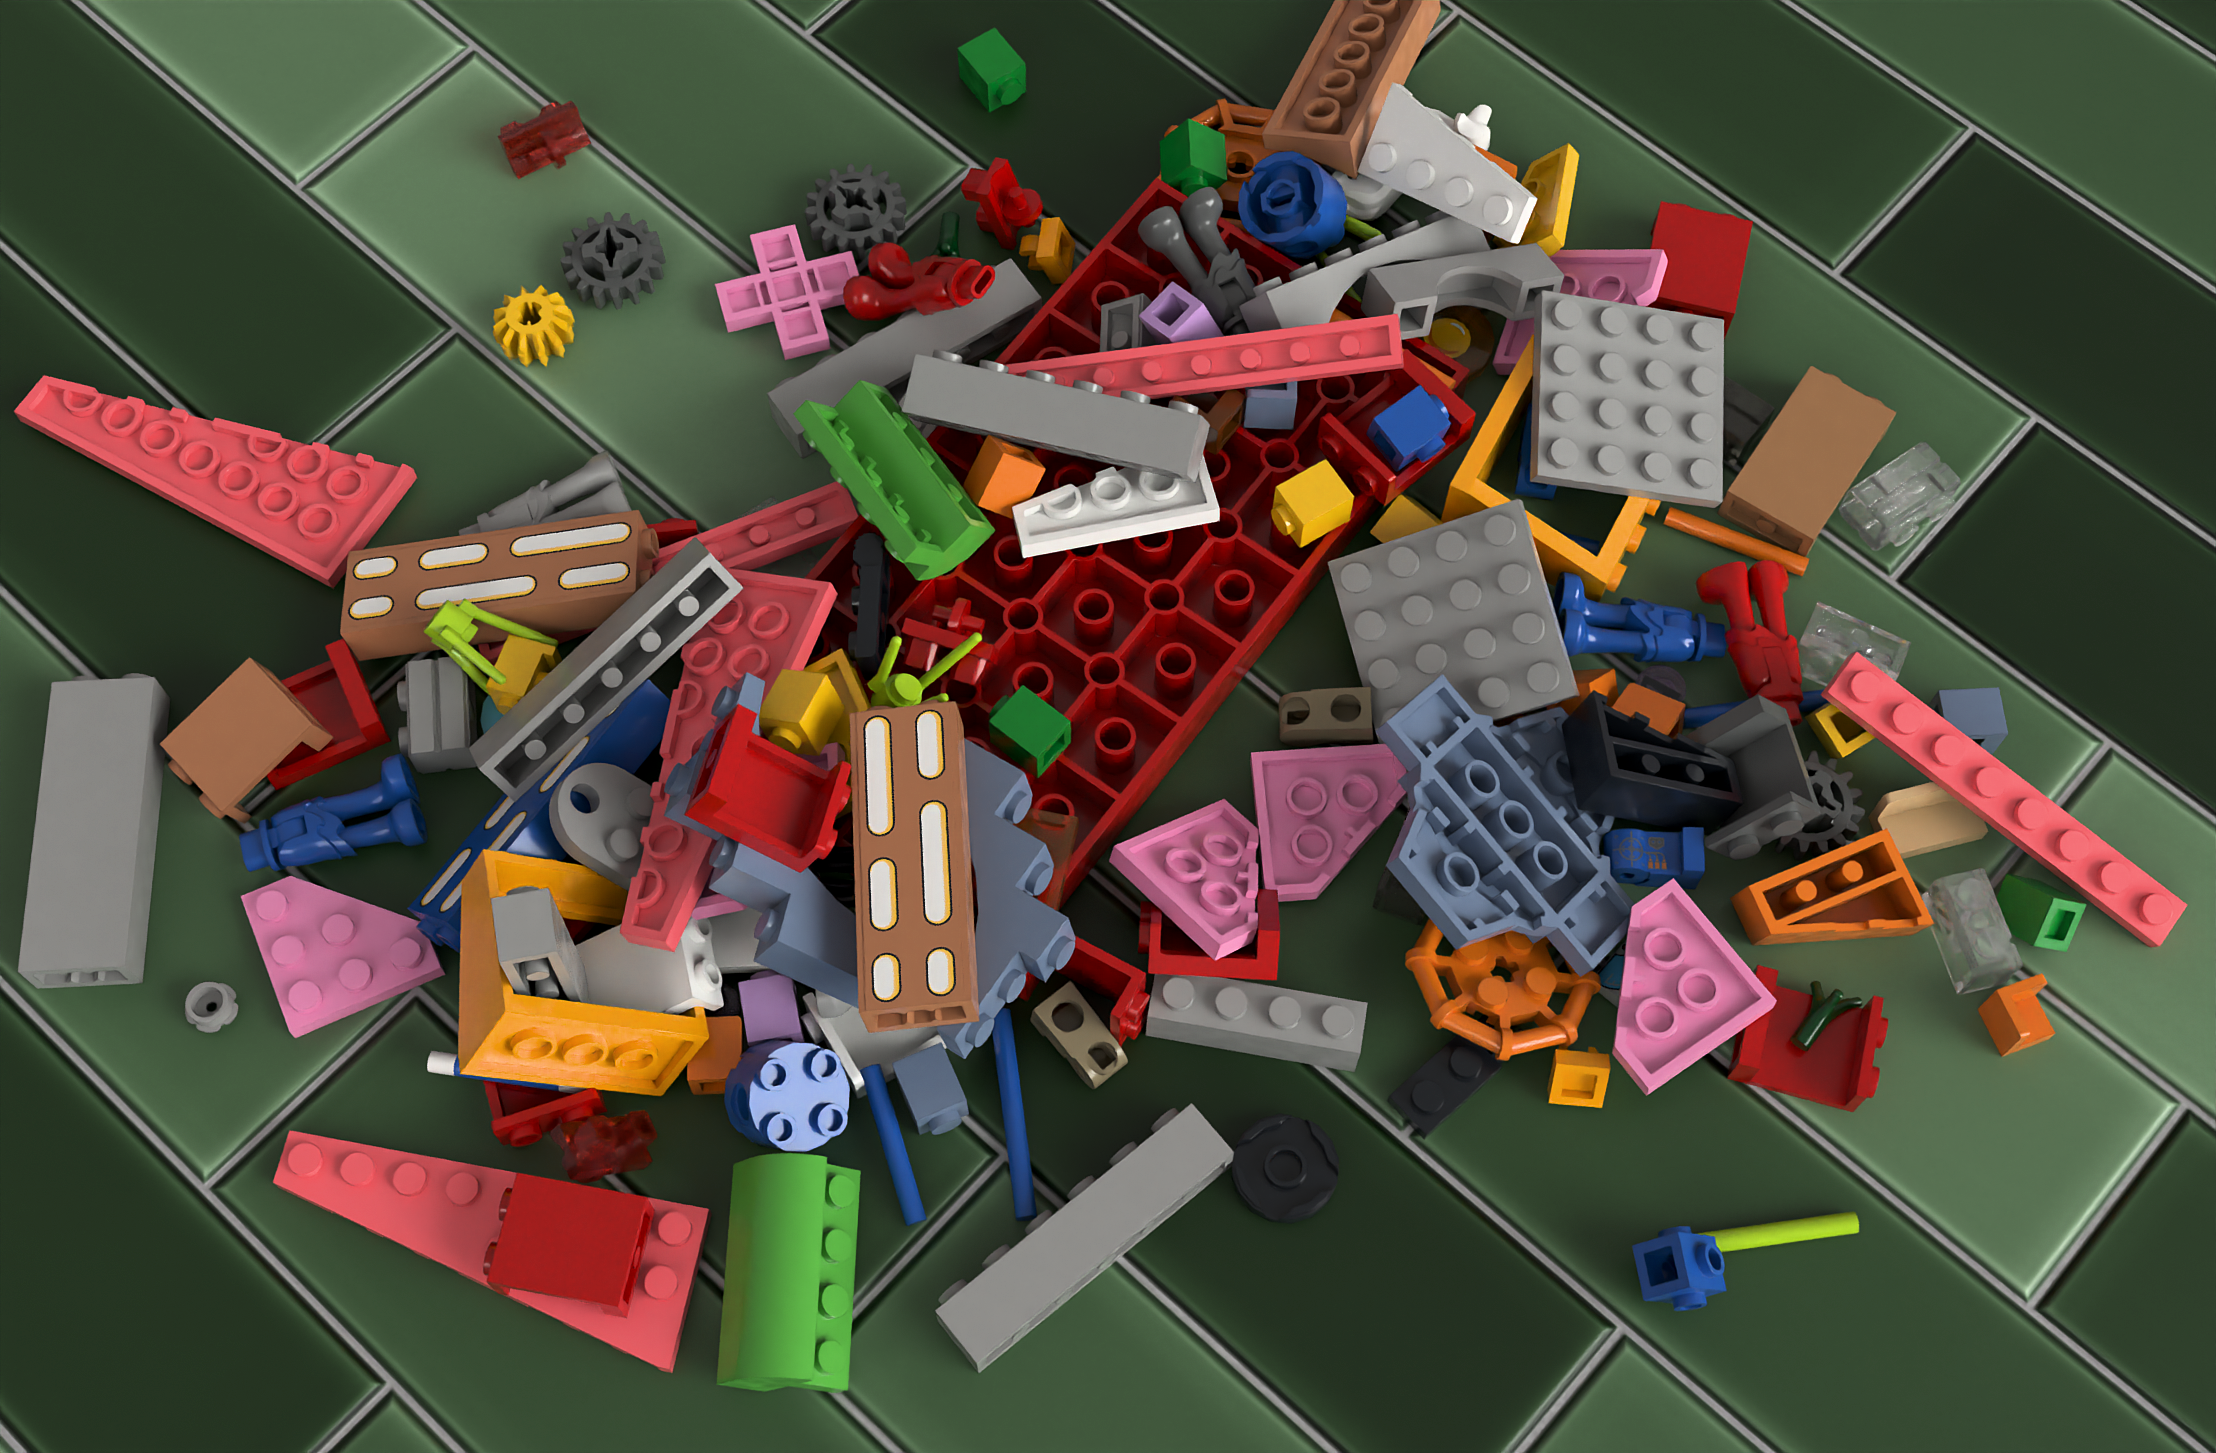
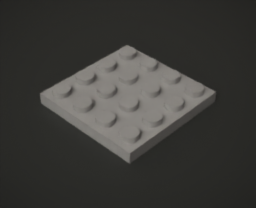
M1542 290L1535 297L1530 482L1715 508L1723 502L1724 319Z
M1515 499L1327 562L1362 686L1371 687L1372 721L1375 731L1442 674L1476 714L1491 716L1493 722L1580 696L1522 500ZM1376 733L1379 744H1385Z

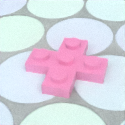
M795 224L750 235L760 273L715 284L728 333L774 322L785 360L831 349L821 310L843 305V288L847 280L852 276H859L852 251L806 262Z

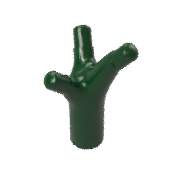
M950 211L943 213L939 241L930 256L960 257L958 248L960 216L957 213Z
M1819 981L1811 982L1810 987L1813 996L1811 1008L1806 1018L1791 1036V1042L1801 1050L1808 1051L1832 1020L1849 1009L1861 1007V998L1855 997L1841 1000L1843 992L1835 989L1825 999L1821 983Z

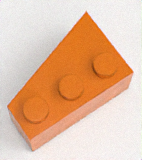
M1887 828L1751 884L1730 898L1752 946L1911 936L1934 924Z

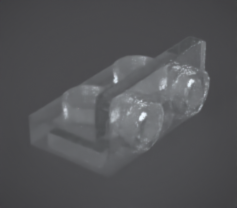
M1818 601L1797 645L1801 673L1803 677L1826 687L1850 654L1858 652L1896 681L1911 642Z

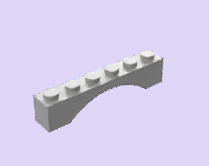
M1440 210L1425 217L1427 225L1424 227H1420L1418 220H1415L1393 230L1392 235L1394 239L1387 241L1385 235L1381 234L1359 244L1358 248L1361 253L1353 255L1350 247L1323 259L1326 267L1318 270L1315 262L1307 264L1289 273L1291 281L1286 284L1282 283L1280 276L1254 287L1253 291L1256 297L1240 305L1239 308L1250 333L1329 323L1332 313L1344 293L1359 278L1368 276L1369 269L1490 250V247L1482 229Z

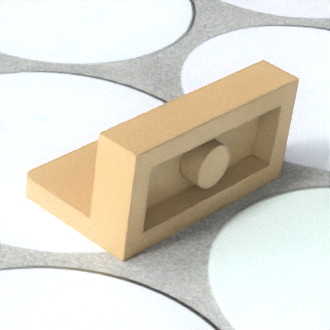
M1934 782L1883 795L1868 817L1875 833L1886 828L1888 829L1902 859L1979 840L1988 832L1983 819Z

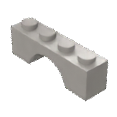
M1537 243L1372 268L1368 271L1361 310L1367 318L1398 314L1401 340L1428 336L1434 314L1452 306L1467 305L1486 308L1505 316L1511 321L1530 319L1535 316V297L1542 290L1560 293L1564 274Z

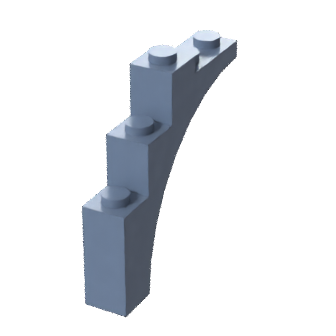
M746 672L732 688L724 686L719 692L711 714L717 717L714 729L737 704H740L757 713L751 732L760 736L759 714L765 681ZM713 728L710 729L704 737L699 751L685 765L681 763L676 764L670 773L664 792L670 795L664 816L717 840L709 859V865L715 867L709 889L762 913L754 931V938L759 940L754 962L859 1009L856 915L837 901L808 867L799 873L684 815L714 731Z
M965 738L970 854L976 873L978 901L975 947L979 1021L940 1025L937 1027L947 1049L963 1059L967 1057L974 1046L979 1047L988 1039L994 1027V1018L1006 1002H1013L1021 993L1026 982V973L1029 972L1046 982L1054 969L1060 970L1067 964L1075 948L1074 941L1076 940L1068 917L1032 897L1033 895H1040L1046 889L1053 875L1054 864L1046 843L1013 825V823L1017 824L1025 817L1032 802L1033 794L1025 772Z

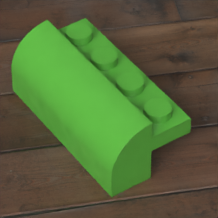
M859 380L835 407L805 400L793 413L805 429L802 432L804 439L816 451L822 453L831 465L829 471L833 478L840 485L849 489L858 502L857 509L860 514L878 528L886 539L884 544L887 550L898 561L905 564L916 580H929L954 569L957 565L968 559L996 531L910 418L901 412L902 408L887 388Z
M799 1153L759 1155L733 1165L716 1385L763 1392L787 1386L831 1393L848 1391L860 1170L827 1164V1157Z

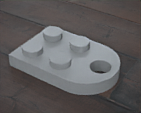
M591 763L577 768L559 783L550 800V824L557 841L575 860L629 891L631 878L637 877L644 850L640 843L642 829L649 826L654 801L650 797L652 786L626 770L611 764ZM571 791L579 792L588 799L591 807L590 813H582L573 806L570 800Z

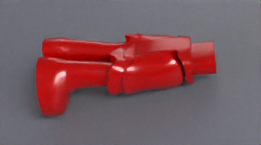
M892 242L877 243L872 247L868 256V267L873 278L870 276H852L847 280L843 288V299L846 309L857 320L879 321L916 308L923 316L933 315L936 312L966 306L974 299L982 298L995 280V271L991 266L981 265L975 259L941 257L939 255L926 256L921 261L911 264L908 253L901 246Z
M1763 560L1752 565L1747 571L1746 563L1737 561L1715 567L1703 573L1695 583L1699 598L1703 603L1711 605L1723 604L1731 627L1724 634L1728 645L1727 651L1735 663L1740 682L1748 698L1750 699L1759 694L1785 708L1792 727L1801 724L1802 717L1798 705L1801 704L1804 698L1801 689L1802 673L1797 639L1792 635H1788L1783 600V594L1788 590L1789 586L1786 568L1778 562ZM1751 601L1757 602L1763 626L1757 623L1755 625Z

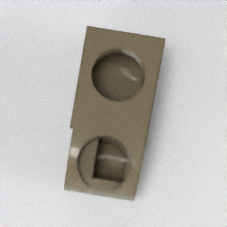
M1371 687L1311 689V691L1292 692L1283 695L1279 699V739L1281 742L1295 747L1353 743V746L1372 745Z
M1071 980L1033 1009L1030 1019L1031 1023L1043 1037L1046 1036L1063 1058H1067L1075 1072L1090 1088L1096 1089L1128 1063L1121 1046Z

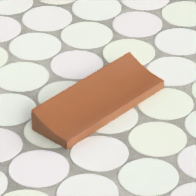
M1335 0L1262 133L1265 149L1284 152L1294 151L1356 179L1359 174L1357 172L1392 82L1404 85L1441 12L1440 0Z

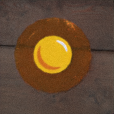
M1467 305L1447 307L1436 312L1433 316L1429 335L1418 337L1470 369L1467 383L1479 377L1490 363L1495 339L1490 322L1480 310Z

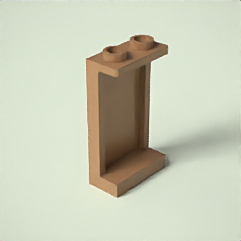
M1810 366L1727 490L1717 514L1767 543L1806 557L1819 533L1874 448L1884 437L1897 412L1886 407L1877 398L1866 396L1842 383L1835 375L1824 373Z

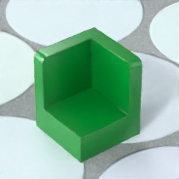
M2006 874L1988 920L1990 923L2033 946L2067 952L2087 904L2040 880Z

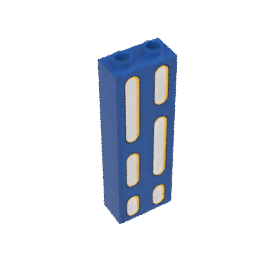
M646 679L516 802L504 793L407 908L421 920L416 928L435 944L442 946L445 943L460 953L462 880L483 849L505 851L511 854L542 859H554L562 862L568 853L557 841L549 818L550 800L556 787L574 770L591 763L615 765L633 775L662 740L671 700L649 679ZM571 791L570 800L573 806L582 813H590L591 807L588 799L579 792Z

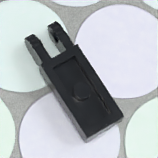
M869 531V533H863L862 536H858L859 538L855 540L856 544L853 545L855 548L853 550V561L859 568L860 585H853L852 610L854 616H858L857 630L850 631L848 638L850 660L857 661L864 680H871L877 674L887 650L891 590L890 557L886 553L885 544L880 535H876L875 532L870 533Z
M1483 1015L1477 1020L1494 1029L1493 1025L1486 1022L1488 1016ZM1456 1035L1388 1097L1387 1101L1425 1140L1498 1074L1502 1068L1501 1064L1505 1061L1497 1060L1495 1053L1490 1054L1485 1048L1460 1035Z

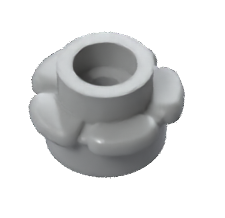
M203 982L198 984L189 992L186 998L185 1016L188 1022L196 1024L197 1029L201 1032L213 1033L219 1031L222 1025L232 1023L238 1013V1005L234 1001L236 993L229 985L224 983ZM210 1004H217V1008L215 1011H208V1006Z

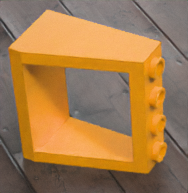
M1532 334L1450 483L1441 521L1444 523L1511 501L1486 483L1527 410L1528 404L1532 400L1534 334ZM1628 496L1597 557L1525 510L1546 582L1556 586L1560 573L1568 572L1580 576L1584 585V596L1589 600L1600 602L1606 590L1615 593L1627 569V566L1620 563L1625 552L1636 553L1647 530L1640 523L1645 513L1654 517L1662 501Z
M483 849L463 878L461 886L458 1031L460 1074L662 1096L709 1038L704 1007H693L678 1015L513 994V987L503 971L498 958L491 898L506 896L508 891L522 886H534L539 889L549 888L562 918L618 926L622 924L629 891L585 865Z

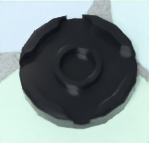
M1276 1114L1258 1120L1243 1132L1234 1151L1231 1178L1238 1197L1252 1213L1270 1222L1293 1224L1312 1218L1328 1204L1338 1183L1339 1158L1333 1141L1319 1125L1307 1119L1304 1121L1300 1118L1292 1117V1115Z

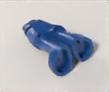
M1561 572L1557 579L1552 603L1568 657L1584 653L1634 654L1633 659L1636 662L1679 663L1683 661L1700 662L1703 656L1723 658L1725 655L1724 624L1706 622L1704 614L1696 613L1693 617L1692 612L1686 609L1656 604L1641 598L1634 600L1623 597L1620 604L1599 603L1589 600L1584 596V585L1580 576L1574 573ZM1604 628H1616V629H1620V630H1612V629H1604Z
M399 753L383 760L381 764V780L372 786L340 796L328 798L317 796L311 800L306 799L278 811L271 817V822L268 819L259 821L258 829L240 834L239 840L247 870L252 872L270 866L275 872L287 866H304L325 860L343 859L346 856H358L353 849L383 843L401 842L410 847L426 843L428 839L426 821L421 809L417 805L421 803L420 796L405 757ZM391 809L390 813L385 816L345 827L341 822L354 817Z

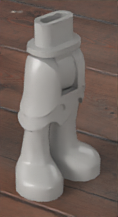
M608 450L594 455L584 467L551 485L550 481L543 480L537 486L530 487L525 493L498 505L489 511L488 514L482 513L478 515V523L459 530V535L632 510L624 494V488ZM596 493L562 511H559L557 508L579 497Z

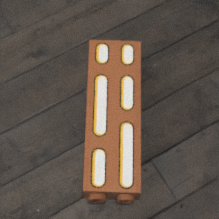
M633 510L350 551L347 561L340 634L359 661L441 650L440 647L431 642L432 638L426 635L423 630L446 600H449L458 607L464 598L479 609L540 632L543 635L597 628L655 575L652 569V559L659 557L658 537L653 528H647L640 511ZM473 618L471 623L479 629L468 644L477 645L505 641L508 635L512 633Z
M927 700L914 706L896 708L874 706L866 711L849 713L859 1014L869 1033L978 1022L979 1002L964 726L956 701L939 702L938 700Z

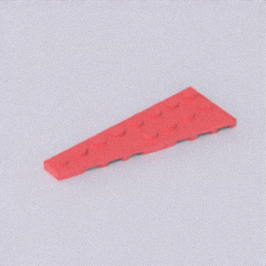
M45 375L14 410V413L21 422L331 588H334L346 573L349 552L365 548L417 479L414 469L406 464L397 467L374 461L372 456L362 453L353 456L330 450L329 446L313 442L312 445L284 439L277 432L216 417L211 421L191 416L186 410L172 407L170 411L146 405L143 399L128 396L127 399L101 394L94 387Z
M726 568L743 589L690 638L689 643H685L682 647L680 658L684 662V668L678 689H673L659 752L663 758L659 781L652 783L650 797L654 801L649 826L643 827L640 843L644 850L637 877L631 878L620 933L629 943L675 952L713 869V866L709 865V859L717 840L664 816L670 795L665 793L664 789L670 773L676 764L681 763L685 765L699 751L701 743L709 730L714 729L717 717L712 715L711 711L719 692L724 686L732 688L748 672L765 681L762 705L782 669L804 670L838 595L831 582ZM759 725L760 737L768 740L767 736L765 735L764 731Z
M289 1130L273 1183L278 1188L328 1212L344 1217L376 1235L390 1239L422 1257L436 1261L456 1271L458 1274L494 1290L486 1282L488 1275L483 1273V1263L489 1244L492 1241H498L503 1221L499 1220L500 1201L505 1189L513 1188L517 1173ZM647 1197L655 1212L627 1318L607 1315L595 1304L510 1288L509 1295H504L527 1307L530 1306L553 1317L577 1331H582L625 1354L628 1353L645 1361L661 1371L673 1373L712 1213L708 1208Z

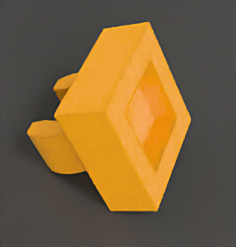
M1060 217L1044 218L1041 222L1039 236L1026 235L1022 237L1019 254L1021 256L1030 255L1028 263L1030 270H1044L1052 284L1064 283L1071 275L1076 243Z
M1562 1046L1555 1049L1547 1087L1548 1103L1602 1108L1611 1069L1609 1054L1598 1053L1595 1047H1588L1587 1052L1568 1050V1047Z

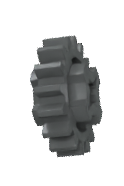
M848 164L845 174L840 175L833 168L829 170L831 178L829 182L822 179L815 181L816 192L807 193L806 196L808 208L805 209L807 226H810L812 239L814 241L822 239L825 252L838 247L839 253L856 251L859 259L863 260L865 259L866 250L872 248L877 243H882L883 241L897 243L896 230H905L906 227L904 217L907 214L905 197L901 196L900 184L898 182L890 184L888 172L883 171L879 175L873 176L872 165L867 164L862 172H856L853 164ZM882 202L886 206L884 215L880 211V204ZM828 208L832 210V219L830 221L826 217Z
M607 212L604 216V222L599 224L592 217L587 218L589 228L586 231L573 228L572 233L575 242L563 243L566 256L560 259L570 290L577 289L582 302L589 300L593 296L597 308L602 309L606 301L610 300L613 301L616 310L622 308L623 299L629 298L636 305L640 303L638 295L640 291L643 290L650 294L655 292L652 279H663L664 274L661 265L666 263L657 232H649L645 220L642 219L633 225L629 213H625L620 221H614L611 213Z
M1811 751L1804 764L1821 815L1804 823V827L1797 833L1776 838L1778 842L1775 846V852L1780 854L1787 846L1793 848L1796 861H1801L1806 851H1811L1813 857L1816 858L1826 854L1828 849L1833 851L1845 846L1846 840L1851 841L1860 829L1855 823H1858L1865 813V809L1854 805L1863 795L1862 789H1849L1847 786L1853 777L1851 771L1840 775L1834 771L1837 760L1832 758L1826 765L1818 763L1816 751Z

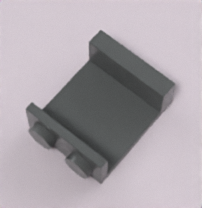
M1757 694L1686 735V737L1734 761L1744 802L1720 825V830L1704 838L1706 848L1735 861L1746 859L1757 854L1763 845L1780 836L1797 833L1804 827V823L1821 815L1785 708Z

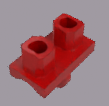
M995 157L988 170L971 168L961 185V191L966 200L980 202L976 211V222L980 230L995 233L1001 248L1014 250L1017 244L1016 235L1018 230L1022 226L1026 228L1032 227L1043 210L1040 195L1035 190L1022 189L1019 186L1007 159Z
M959 597L953 609L939 605L935 606L932 620L948 624L947 630L906 618L901 633L908 637L903 664L928 672L935 666L940 648L952 651L969 638L963 636L965 630L981 634L984 629L985 620L970 615L971 600ZM980 641L952 666L949 679L977 688L986 673L988 664L997 665L1001 651L995 649V646Z

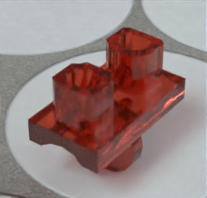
M572 100L563 105L555 101L543 107L538 117L524 124L514 121L502 127L500 130L501 135L498 136L510 167L517 179L551 163L558 170L566 166L565 156L591 144L581 122L577 106Z
M645 1110L631 1111L624 1116L609 1118L605 1115L592 1116L585 1121L558 1124L550 1131L553 1141L559 1144L565 1153L562 1158V1166L567 1170L570 1180H577L580 1183L586 1184L597 1182L604 1175L645 1169L653 1162L647 1146L657 1139L658 1135L649 1114Z

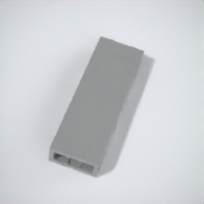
M139 673L126 674L121 679L101 680L92 676H77L72 678L71 681L52 682L18 964V973L37 989L143 983L165 749L160 743L167 737L170 697L155 677Z

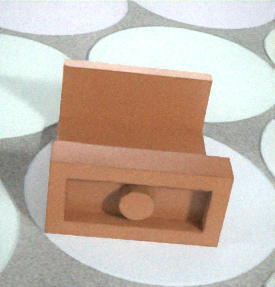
M249 657L183 720L160 745L173 758L168 763L169 768L185 783L191 785L195 782L204 792L199 797V800L212 814L219 819L228 815L245 824L252 816L239 803L240 800L301 741L319 752L334 737L272 671Z

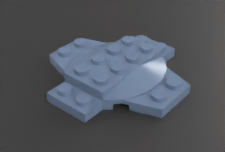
M1442 674L1375 731L1408 770L1397 782L1408 794L1410 811L1386 866L1456 950L1511 930L1525 934L1532 944L1546 936L1581 977L1593 970L1627 934L1630 910L1635 903L1610 875V857L1600 855L1599 851L1601 837L1610 831L1615 817L1577 808L1561 726L1569 715L1562 707H1557L1518 718L1509 725L1497 727L1493 725L1491 716L1476 714Z

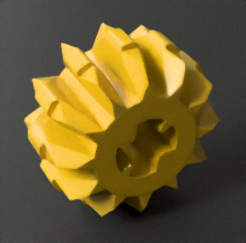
M521 285L520 296L516 298L504 295V307L494 309L493 316L495 321L493 335L496 343L502 347L504 355L509 360L519 358L526 368L534 359H539L540 363L547 366L548 356L552 354L564 358L565 349L563 345L574 343L572 327H574L573 323L575 320L571 309H568V306L565 305L563 297L558 292L548 295L547 290L542 285L534 293H529Z

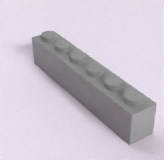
M1010 258L997 266L991 265L995 271V280L982 298L974 299L966 306L936 312L933 315L923 316L916 309L909 310L891 325L878 332L865 334L855 345L837 355L831 354L822 358L815 367L797 377H789L782 380L772 391L768 392L772 418L801 459L816 452L804 439L802 432L805 429L793 414L805 400L835 407L859 380L887 388L899 404L907 391L916 354L932 357L934 350L946 351L961 356L963 358L962 364L970 365L1013 341L1042 308L1041 296Z
M934 350L932 357L920 354L915 355L901 411L915 421L986 437L989 434L1013 443L1196 483L1210 424L1202 415H1198L1199 408L1194 405L1179 401H1169L1168 408L1149 404L1151 399L1149 396L1126 390L1121 391L1120 398L1102 394L1103 387L1080 380H1074L1073 387L1055 384L1056 377L1034 370H1027L1025 377L1008 374L1009 367L988 360H980L979 367L962 364L963 358L961 356L941 350Z
M694 537L469 748L478 769L516 802L640 684L729 603L743 587L704 545Z
M1192 1103L1180 1113L1176 1108H1173L1162 1115L1151 1127V1130L1154 1132L1153 1135L1139 1146L1133 1141L1121 1148L1109 1162L1112 1166L1111 1169L1097 1180L1092 1175L1083 1179L1069 1192L1067 1197L1070 1202L1055 1214L1049 1209L1038 1215L1025 1229L1028 1236L1012 1249L1008 1244L996 1249L982 1263V1267L985 1270L970 1283H967L964 1279L957 1281L940 1296L938 1301L941 1306L935 1310L937 1321L978 1373L989 1366L1232 1166L1234 1151Z

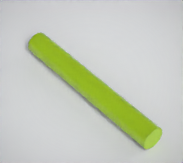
M1851 1211L1695 1234L1714 1236L1716 1246L1720 1251L1728 1252L1855 1234L1859 1232V1221L1856 1213Z

